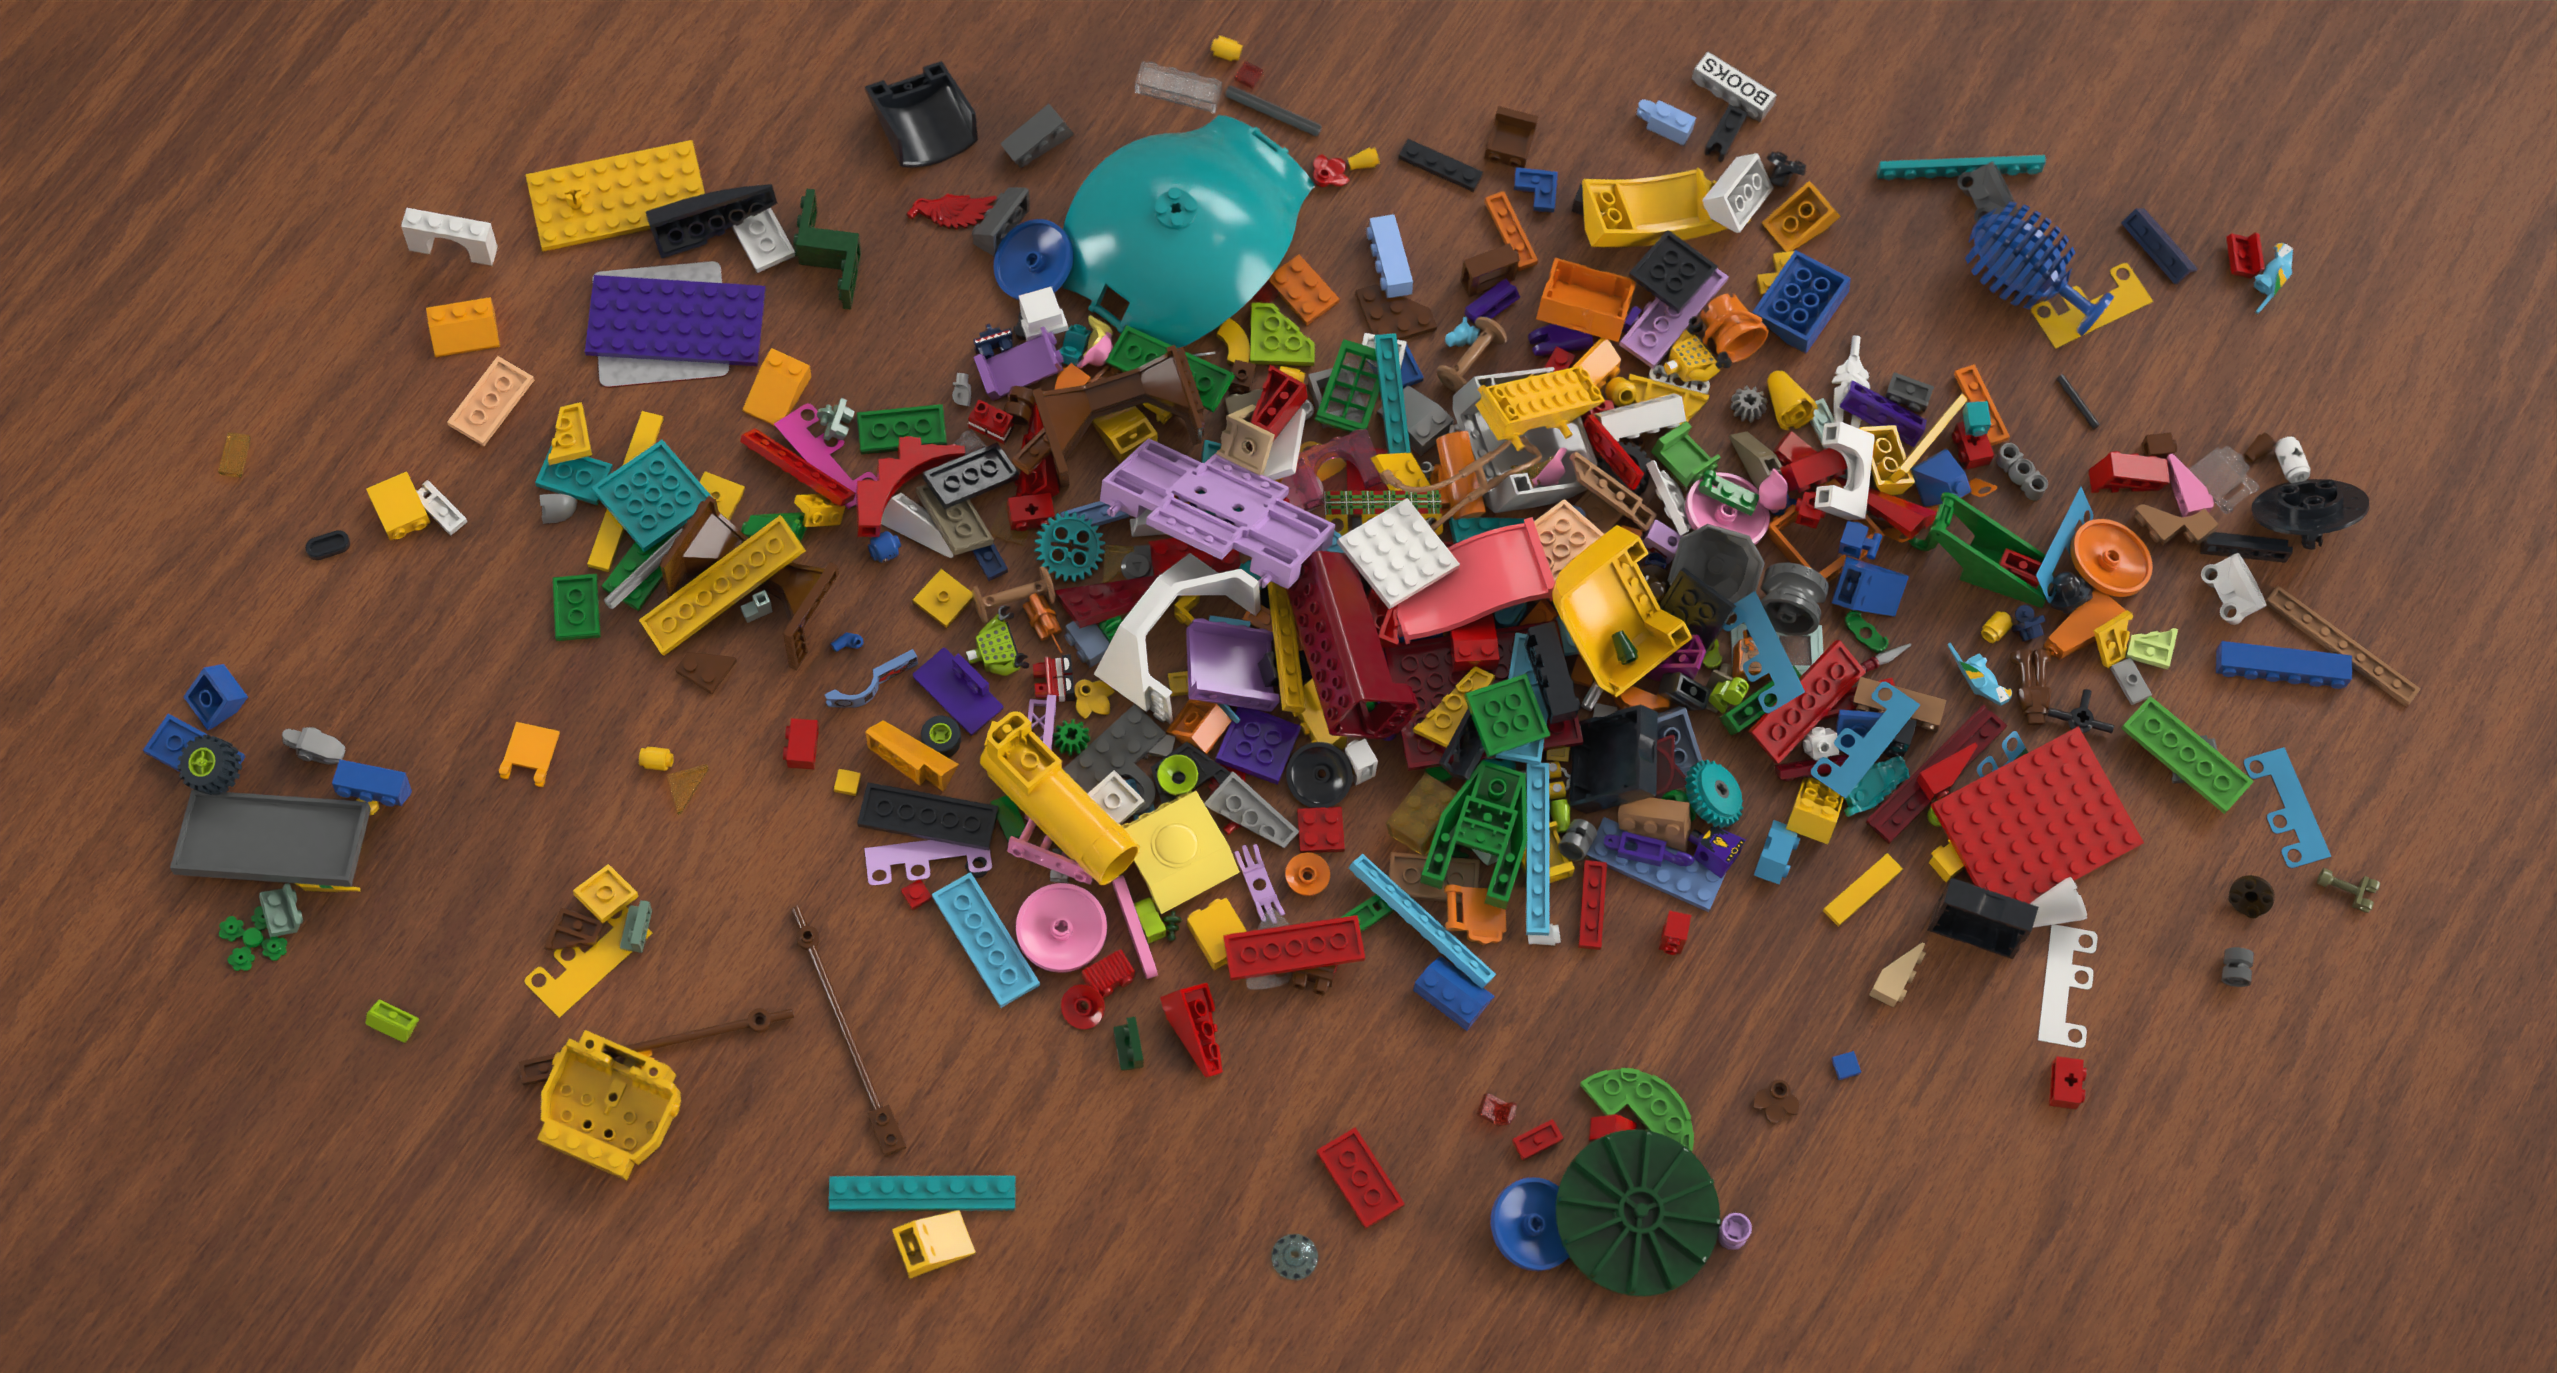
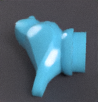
M1463 317V322L1453 332L1446 335L1445 343L1449 347L1454 345L1464 346L1466 344L1471 346L1480 335V329L1475 328V326L1470 327L1467 323V317Z

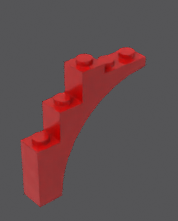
M912 436L899 437L898 459H878L877 481L870 479L857 480V537H879L882 516L892 496L915 476L965 456V446H958L956 444L921 445V438Z

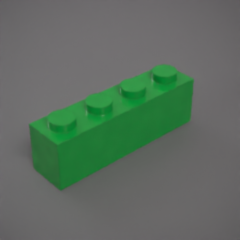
M1793 665V668H1794V670H1795V672H1796L1798 678H1800L1802 675L1799 673V671L1797 670V668ZM1773 680L1719 717L1731 736L1740 732L1765 714L1758 697L1761 693L1775 685ZM1773 693L1767 694L1764 698V704L1767 707H1772L1777 702V696Z

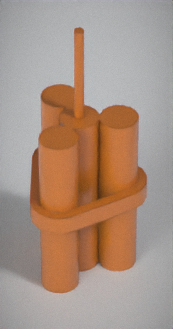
M1037 593L1032 594L1029 597V602L1023 604V608L1030 619L1029 624L1032 628H1035L1041 641L1052 636L1060 653H1063L1053 635L1062 632L1056 619L1055 611L1051 610L1044 595L1038 597Z

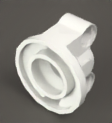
M2239 553L2217 564L2206 565L2202 569V579L2209 586L2215 587L2223 602L2220 608V615L2227 623L2231 625L2239 624L2244 617L2266 607L2264 597ZM2216 571L2218 573L2216 579L2209 580V574ZM2236 609V615L2228 618L2227 613L2229 610Z

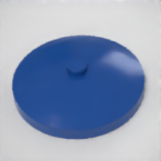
M1044 219L1029 220L1014 227L1001 241L994 258V274L1000 288L1016 300H1019L1020 295L1052 287L1053 292H1056L1066 281L1072 268L1074 252L1070 238L1057 224Z
M1535 1177L1518 1180L1508 1185L1499 1194L1492 1208L1491 1229L1497 1247L1511 1263L1530 1271L1551 1269L1563 1263L1569 1257L1565 1248L1562 1247V1241L1556 1224L1555 1200L1559 1186L1549 1180Z

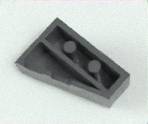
M1048 104L1000 144L1021 168L1075 134L1053 107Z

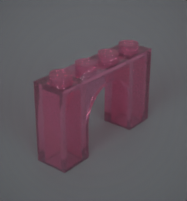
M1367 429L1354 430L1345 437H1335L1326 444H1317L1310 447L1307 451L1299 452L1296 472L1290 476L1305 511L1325 504L1316 476L1321 465L1330 459L1344 458L1351 461L1357 467L1365 489L1383 483L1380 473L1371 460V457L1377 454Z

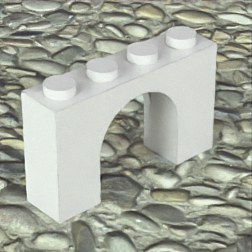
M406 208L401 228L409 251L430 254L434 239L436 237L446 238L463 245L469 252L471 262L493 265L498 246L491 223Z
M1843 422L1824 424L1822 445L1837 450L1843 455L1848 467V478L1844 488L1835 485L1817 487L1814 508L1846 520L1865 519L1874 434Z

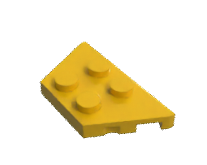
M1632 374L1629 375L1628 381L1633 383L1637 392L1634 404L1675 393L1682 396L1687 422L1709 399V395Z
M1412 453L1379 454L1371 457L1379 473L1389 469L1406 486H1430ZM1387 484V487L1390 491L1402 490L1400 488H1395L1391 484Z

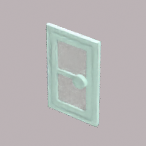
M1740 624L1730 630L1732 667L1733 648L1739 640L1744 639L1743 631L1747 629L1745 624ZM1819 625L1813 633L1803 636L1785 635L1776 632L1792 666L1794 665L1801 675L1823 654L1822 625Z

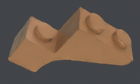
M2144 504L2135 508L2136 521L2142 527L2146 526L2150 531V537L2156 543L2160 542L2162 545H2165L2182 530L2185 531L2183 534L2189 542L2192 543L2194 541L2196 545H2199L2214 533L2219 525L2205 508L2189 517H2178Z

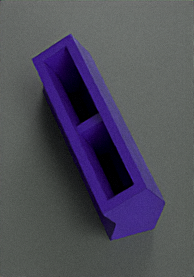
M1505 278L1467 306L1464 314L1474 324L1479 317L1492 319L1520 298L1517 287L1511 285Z

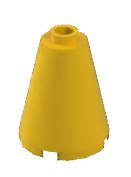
M1784 371L1772 372L1767 379V386L1779 426L1784 430H1789L1788 427L1792 426L1795 429L1804 426L1814 418V410H1818L1816 402Z

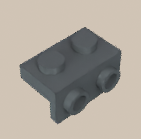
M1894 372L1885 398L1898 405H1907L1912 411L1925 412L1934 386Z

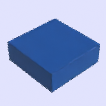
M1854 1051L1832 1057L1831 1060L1839 1080L1861 1073Z

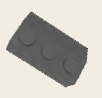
M1008 187L1004 193L999 194L995 206L987 210L982 223L977 224L972 231L973 244L995 257L998 246L1003 238L1014 227L1019 225L1030 210L1029 189Z

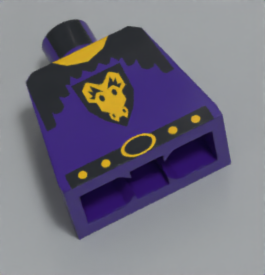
M1714 826L1710 828L1706 835L1694 829L1688 838V841L1698 846L1694 858L1721 879L1740 855L1746 841L1744 838Z

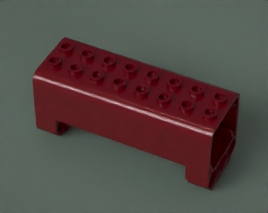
M1329 551L1312 552L1301 564L1299 579L1289 589H1285L1329 734L1333 736L1384 739L1392 734H1398L1419 712L1420 707L1416 695L1410 686L1403 683H1393L1365 595L1371 589V586L1345 553ZM1368 701L1380 702L1369 714L1366 703Z

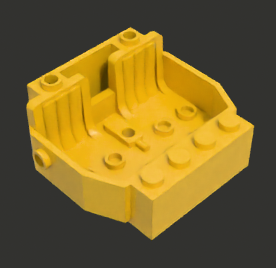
M584 1030L579 1042L568 1039L567 1044L563 1046L561 1052L556 1053L552 1065L554 1067L542 1090L541 1121L544 1123V1126L537 1139L545 1146L627 1181L634 1165H639L660 1147L673 1117H676L680 1109L681 1093L673 1084L676 1074L668 1065ZM603 1049L626 1058L624 1063L621 1064L614 1061L611 1056L602 1053ZM637 1063L644 1066L642 1070L636 1067ZM651 1069L658 1072L656 1076L649 1074ZM617 1094V1100L614 1102L610 1101V1096ZM587 1121L592 1122V1126L589 1129L584 1128V1124ZM608 1130L613 1131V1135L610 1138L605 1137V1133Z

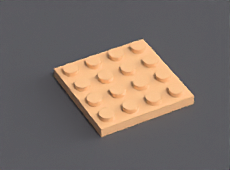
M1565 499L1534 521L1554 581H1556L1560 571L1569 562L1604 535Z

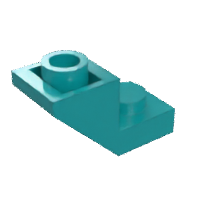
M1078 324L1071 325L1068 328L1063 346L1059 350L1064 360L1062 363L1068 365L1072 363L1077 366L1078 362L1082 359L1090 338V330Z

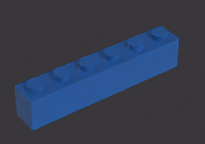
M2221 641L2216 649V673L2223 674L2226 677L2244 676L2246 679L2263 678L2270 682L2281 680L2288 681L2290 684L2309 683L2315 687L2327 685L2334 689L2346 688L2352 680V655Z

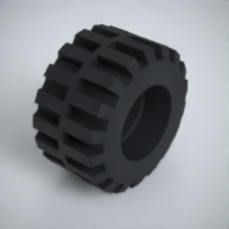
M1619 442L1620 446L1644 472L1637 488L1631 490L1637 496H1640L1641 492L1644 493L1650 479L1651 474L1646 466L1647 463L1651 462L1650 458H1646L1647 453L1645 451H1640L1641 447L1637 445L1632 447V443L1623 445V442ZM1600 455L1597 467L1628 488L1622 479L1614 474L1610 465Z

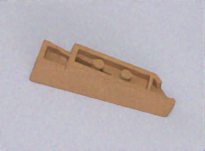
M1578 452L1570 455L1569 458L1573 462L1579 483L1626 517L1631 518L1644 532L1648 531L1657 514L1642 504V498Z

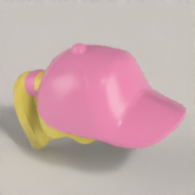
M1092 315L1088 317L1089 324L1093 328L1088 341V350L1083 355L1084 359L1078 362V368H1082L1087 364L1097 367L1103 366L1113 349L1111 342L1112 329Z

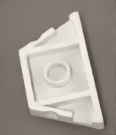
M1652 460L1646 466L1656 484V494L1664 501L1666 505L1664 510L1667 516L1673 520L1679 535L1683 536L1691 528L1685 513L1686 500L1678 484L1664 470L1660 472L1657 463Z

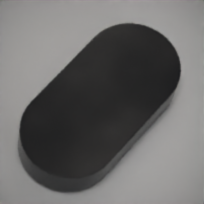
M336 530L310 539L305 549L311 559L322 560L348 550L350 539L344 531Z

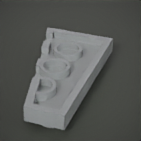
M1233 771L1204 802L1207 808L1282 848H1285L1299 832Z

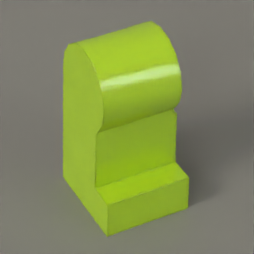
M1148 897L1133 903L1147 943L1149 944L1166 937V928L1158 912H1156L1151 898Z

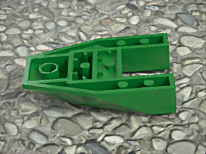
M1482 760L1472 773L1469 781L1465 782L1442 812L1420 883L1442 889L1456 844L1498 857L1486 894L1485 904L1506 910L1528 841L1525 773Z

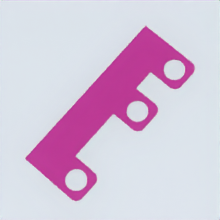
M804 404L774 423L777 429L808 463L856 493L857 480L862 481L864 478L869 477L877 481V478L871 472H866L857 479L852 480L830 455L844 445V440L838 439L836 446L828 447L824 443V433L815 438L808 431L807 427L820 420L817 417L818 411L812 404ZM804 409H810L814 412L815 417L811 421H806L801 417V412ZM856 494L853 501L845 504L848 509L856 505Z

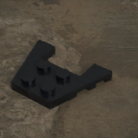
M1188 742L1151 767L1162 804L1171 802L1179 796L1166 792L1158 781L1159 766L1169 756L1184 755L1195 763L1198 770V780L1195 787L1191 790L1192 792L1212 778L1221 785L1230 774L1226 768L1218 765ZM1177 772L1173 775L1172 781L1176 784H1181L1185 781V775Z

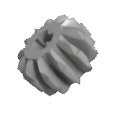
M1747 385L1744 387V390L1739 388L1731 398L1733 402L1730 406L1731 410H1735V417L1741 416V421L1748 418L1751 423L1754 418L1759 420L1762 414L1766 412L1767 398H1763V391L1756 392V386L1752 390Z

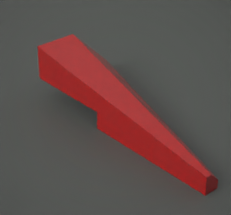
M1371 587L1367 601L1382 648L1397 647L1399 643L1397 631L1398 605L1388 609Z

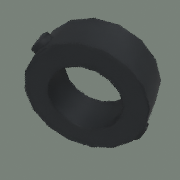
M977 857L972 862L979 861L984 867L987 865V860L984 857ZM967 860L965 869H967V873H970ZM988 871L971 873L974 876V878H981L985 876Z

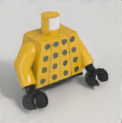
M1696 316L1690 318V328L1688 330L1685 329L1670 349L1669 360L1664 364V370L1667 375L1677 373L1684 382H1706L1720 372L1721 367L1729 368L1732 365L1727 352H1721L1718 358H1716L1709 348L1703 344L1697 334L1693 335L1694 332H1700L1703 329L1702 321L1698 325L1693 326L1698 320Z

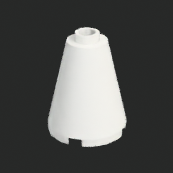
M2071 877L2064 879L2029 903L2039 907L2033 928L2087 919L2085 905Z

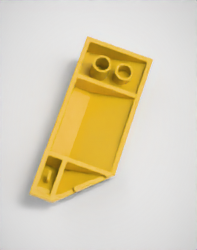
M1698 167L1691 171L1650 178L1625 180L1584 179L1582 181L1584 226L1591 247L1654 245L1667 230L1680 239L1687 240L1729 229L1710 218L1702 201L1716 184V181L1711 182L1704 176V172Z

